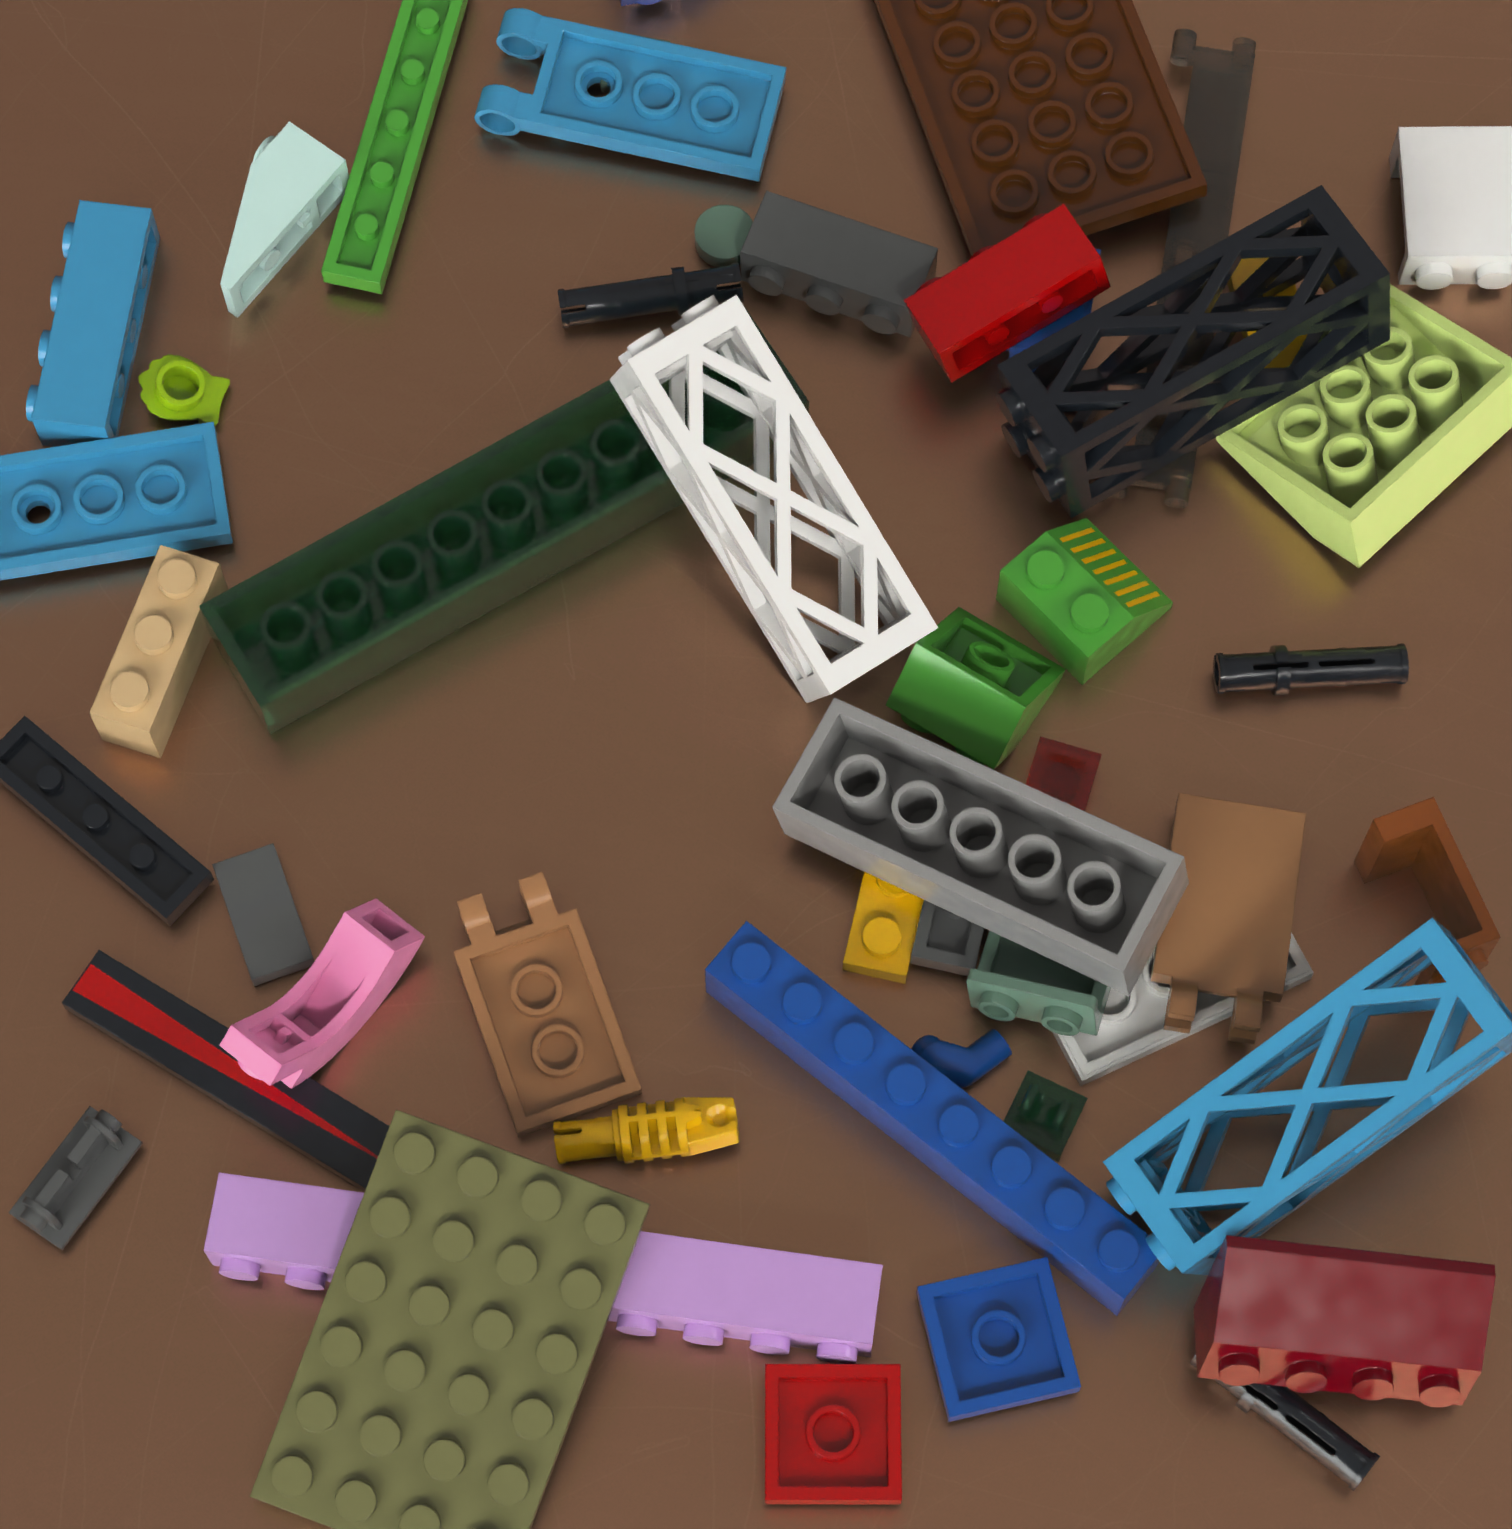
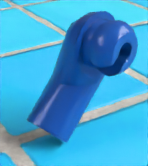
M995 1029L989 1030L967 1048L942 1041L933 1035L919 1038L911 1048L960 1088L972 1085L1012 1055L1008 1043Z

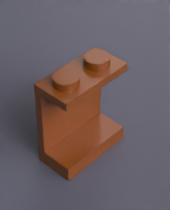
M1428 798L1373 819L1354 860L1364 884L1412 867L1436 920L1451 932L1480 971L1488 965L1487 959L1501 937L1435 798ZM1432 964L1420 973L1414 985L1444 983L1446 981Z

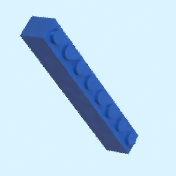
M748 921L742 925L705 968L706 992L1041 1257H1047L1051 1265L1116 1316H1118L1157 1267L1159 1260L1145 1240V1237L1148 1236L1145 1231Z

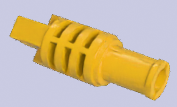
M732 1097L674 1098V1101L670 1102L657 1100L655 1104L641 1102L637 1103V1106L631 1107L625 1104L618 1105V1109H612V1116L553 1122L554 1134H556L554 1135L558 1164L617 1156L618 1162L624 1161L625 1164L635 1163V1160L641 1159L646 1162L653 1161L657 1157L670 1159L673 1155L680 1154L681 1157L692 1156L739 1143L738 1118Z

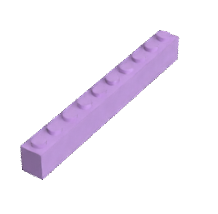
M219 1172L203 1251L212 1265L220 1266L219 1274L229 1278L256 1281L259 1279V1273L264 1272L285 1275V1283L297 1288L323 1290L325 1282H331L364 1192ZM641 1231L608 1321L617 1322L616 1330L630 1335L655 1336L657 1328L684 1331L683 1339L685 1341L700 1345L719 1346L723 1344V1337L748 1340L750 1341L749 1348L760 1353L788 1355L791 1346L817 1350L816 1358L825 1362L855 1364L857 1356L871 1358L883 1265Z

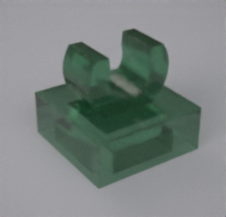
M1028 1070L1004 1122L1051 1159L1059 1162L1088 1098Z

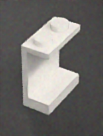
M1512 126L1398 127L1389 156L1391 178H1400L1405 254L1398 272V284L1417 285L1427 290L1445 288L1450 284H1478V286L1484 289H1500L1512 284Z

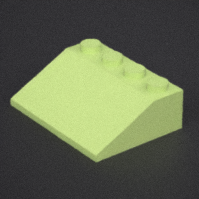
M1390 284L1389 341L1217 436L1216 441L1314 539L1360 568L1512 428V358Z

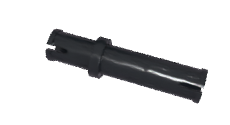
M732 263L729 266L684 272V267L671 268V275L568 290L558 289L560 308L585 305L584 307L561 310L563 328L678 310V316H681L688 309L712 295L715 296L719 304L735 295L738 296L741 302H744L741 283L717 287L719 284L741 281L739 264Z
M1404 643L1394 646L1341 647L1336 649L1288 651L1285 645H1275L1270 647L1269 652L1216 653L1213 660V678L1217 694L1233 691L1271 690L1275 696L1288 695L1290 688L1341 687L1384 683L1406 684L1405 682L1408 681L1409 675L1408 653Z
M1196 1354L1190 1362L1195 1368L1197 1367ZM1213 1379L1239 1399L1236 1403L1238 1408L1246 1414L1252 1409L1292 1440L1299 1448L1306 1451L1346 1482L1353 1491L1380 1457L1377 1453H1373L1332 1422L1325 1414L1318 1411L1288 1387L1254 1383L1246 1386H1231L1223 1383L1221 1380Z

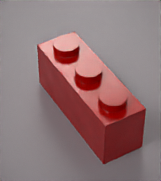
M1062 204L1049 213L1034 216L1025 223L1021 230L996 245H989L979 249L971 256L969 261L943 277H936L926 281L918 288L916 293L904 299V302L916 330L950 382L953 383L1109 289L1111 286L1101 256L1065 204Z

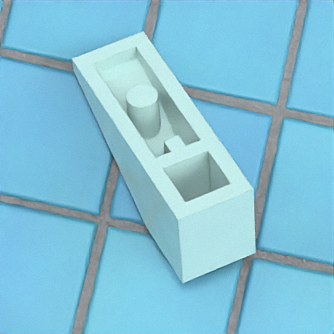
M290 121L276 137L269 136L260 144L250 165L220 282L228 312L237 318L342 201L348 183L349 173L346 159Z

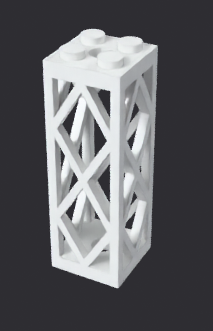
M712 295L681 315L682 318L671 325L674 332L665 337L659 327L627 347L628 350L618 357L622 366L609 380L804 701L809 703L833 694L933 632L938 626L738 296L735 295L719 304L715 296ZM703 365L738 383L745 395L704 374ZM668 380L669 397L661 385ZM685 382L687 383V426L685 425ZM703 392L753 418L754 471L703 444ZM769 436L774 443V481L770 480ZM712 468L753 489L754 495L716 476ZM790 470L808 499L791 491ZM770 499L774 500V506L770 504ZM733 503L754 514V537ZM791 510L825 527L829 535L791 515ZM770 523L774 524L775 571L771 566ZM791 534L838 558L839 614L791 589ZM855 578L861 586V625L855 623ZM800 612L839 632V635L801 616ZM878 615L884 624L880 629H878ZM818 643L839 654L828 660Z

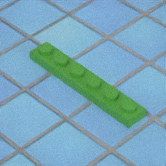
M402 0L321 269L323 282L378 294L383 293L468 0Z

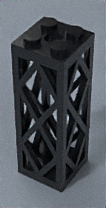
M1320 185L998 364L1002 390L997 392L995 396L1001 411L1008 421L1001 425L1003 434L1016 456L1020 458L1027 454L1036 467L1033 470V476L1047 501L1052 503L1058 499L1070 518H1073L1389 341L1390 273L1324 187ZM1301 221V227L1287 229ZM1268 258L1234 292L1221 294L1241 259ZM1303 280L1294 296H1275ZM1319 287L1325 293L1321 295H1315ZM1177 290L1163 304L1148 306ZM1257 331L1228 347L1236 332ZM1207 333H1216L1198 365L1187 371H1176L1194 340ZM1308 334L1289 367L1265 368L1297 336ZM1129 336L1100 366L1081 371L1101 337ZM1162 359L1154 372L1137 373ZM1241 399L1235 402L1234 404L1226 407L1225 409L1219 411L1229 401ZM1115 410L1091 424L1098 411ZM1078 411L1070 423L1064 413ZM1169 413L1151 445L1124 446L1156 415ZM1100 478L1089 484L1090 479Z

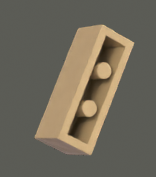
M159 546L89 712L102 740L161 759L229 595V590L218 562L167 546Z

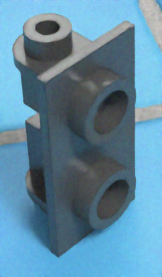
M89 1106L9 1211V1214L63 1250L141 1147L142 1141L121 1128L122 1123L103 1109L98 1112Z

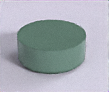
M717 205L707 209L700 215L695 225V247L699 256L706 263L714 267L729 266L732 263L740 265V251L753 223L751 217L744 210L733 205Z

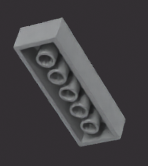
M835 697L772 806L785 835L1128 996L1132 992L1189 884L1184 856Z

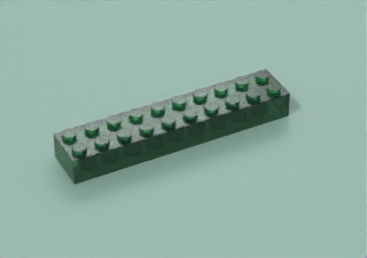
M751 317L752 321L754 322L764 341L768 345L769 349L771 350L772 354L774 355L775 359L777 360L787 379L791 383L792 387L794 388L795 392L797 393L798 397L800 398L801 402L803 403L804 407L809 413V400L804 395V393L802 392V390L800 389L792 375L789 373V371L787 370L779 356L776 354V352L774 351V349L772 348L764 334L761 332V330ZM703 365L704 374L745 395L738 383ZM608 380L201 604L199 608L210 637L271 735L684 502L612 383ZM668 380L661 385L669 397ZM685 382V425L687 426V383ZM703 392V444L746 467L754 464L753 418ZM769 436L770 454L774 453V443ZM712 468L716 476L724 480L729 478V476Z

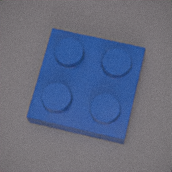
M1047 1257L917 1286L916 1294L948 1422L1080 1391L1081 1384Z

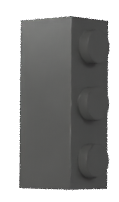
M766 191L740 251L741 280L748 282L751 287L763 294L770 296L784 294L806 302L810 308L826 315L840 313L863 321L868 328L875 332L887 335L896 332L911 338L915 325L904 299L916 293L923 283L936 277L938 248Z

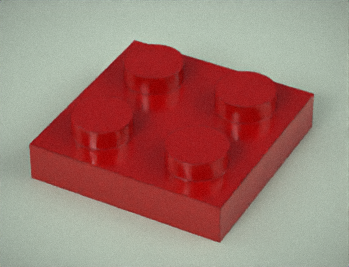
M765 1364V1504L901 1505V1364Z

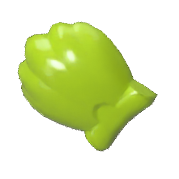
M171 354L165 355L161 359L153 360L149 364V369L138 376L139 384L142 388L140 393L141 400L147 405V409L152 414L166 420L190 421L197 419L200 424L214 422L215 426L217 425L221 403L230 385V379L211 376L197 363L180 355Z

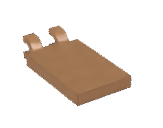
M1178 793L1169 850L1184 856L1189 884L1155 946L1151 982L1170 985L1163 1030L1189 1034L1191 1023L1195 1018L1198 992L1234 998L1228 1040L1255 1044L1257 1032L1261 1029L1264 1000L1280 1003L1284 994L1307 813Z
M543 872L518 880L521 888L520 894L530 919L494 931L482 893L457 901L459 914L471 945L453 951L518 1138L553 1126V1122H564L642 1094L641 1085L578 911L573 909L561 914L557 913Z

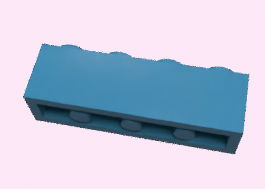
M79 200L75 222H67L65 225L62 252L64 258H67L63 276L56 275L53 279L50 306L52 312H55L51 330H43L38 347L39 365L43 366L39 385L30 386L26 400L27 420L33 422L39 439L44 446L56 447L119 436L161 238L151 208Z

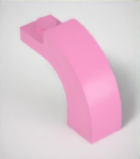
M376 898L344 912L325 947L302 978L271 1006L232 1024L219 1046L236 1058L240 1068L248 1075L263 1080L269 1086L281 1080L289 1088H294L330 1061L374 1014L408 967L425 936Z

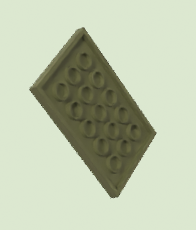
M396 1110L250 1497L333 1529H531L651 1204L406 1112Z

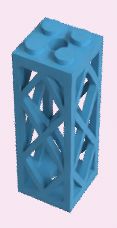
M1432 917L1104 1160V1165L1113 1176V1178L1106 1182V1185L1115 1200L1127 1214L1131 1215L1137 1211L1152 1231L1150 1235L1145 1237V1240L1156 1258L1167 1270L1170 1271L1177 1267L1182 1274L1208 1275L1226 1235L1259 1238L1512 1052V1013L1451 932ZM1432 964L1446 981L1444 983L1403 986ZM1435 1011L1407 1080L1343 1086L1371 1016ZM1471 1014L1483 1032L1455 1052ZM1348 1027V1029H1347V1031H1346V1034H1345V1036H1344V1039H1343V1041H1342V1044H1341V1046H1340V1049H1339V1051H1338V1053H1337V1056H1336V1058H1335V1061H1334V1063H1333V1066H1332V1068H1331V1071H1330V1073H1329V1076H1328V1078H1327V1080H1326V1083H1325L1324 1087H1322L1323 1082H1324V1080H1325V1077H1326V1075H1327V1072H1328V1070H1329V1067H1330V1065H1331V1063H1332V1060H1333V1058H1334V1055H1335L1336 1050H1337V1048H1338V1045H1339V1043H1340V1040H1341V1038H1342V1036H1343V1033H1344V1031H1345V1028ZM1317 1050L1302 1089L1259 1093ZM1381 1106L1315 1154L1333 1110ZM1311 1112H1313V1115H1312V1117H1311V1120H1310V1122H1309V1125H1308V1127H1307V1130H1306V1132H1305V1135H1304V1137H1303V1139H1302V1142H1301V1144H1300V1147H1299V1149H1298V1152H1297V1154H1296V1157H1295V1159H1294V1162H1293V1164H1292V1166H1291V1169H1290V1171H1289V1174L1286 1176V1173H1287V1171H1288V1168H1289V1166H1290V1163H1291V1161H1292V1158H1293V1156H1294V1153H1295V1151H1296V1148H1297V1146H1298V1144H1299V1141H1300V1139H1301V1136H1302V1134H1303V1131H1304V1129H1305V1126H1306V1124H1307V1121H1308V1119H1309V1117H1310ZM1291 1114L1262 1186L1203 1191L1232 1119ZM1209 1129L1184 1191L1181 1188L1202 1134ZM1173 1155H1175L1172 1164L1168 1169L1164 1162L1171 1158ZM1240 1209L1213 1230H1211L1199 1213L1202 1211Z

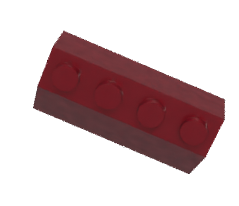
M1226 1235L1194 1305L1197 1377L1221 1380L1223 1383L1231 1386H1246L1254 1383L1288 1387L1290 1390L1298 1393L1329 1391L1354 1394L1356 1397L1364 1400L1395 1398L1420 1401L1430 1407L1462 1406L1482 1372L1496 1279L1495 1265Z

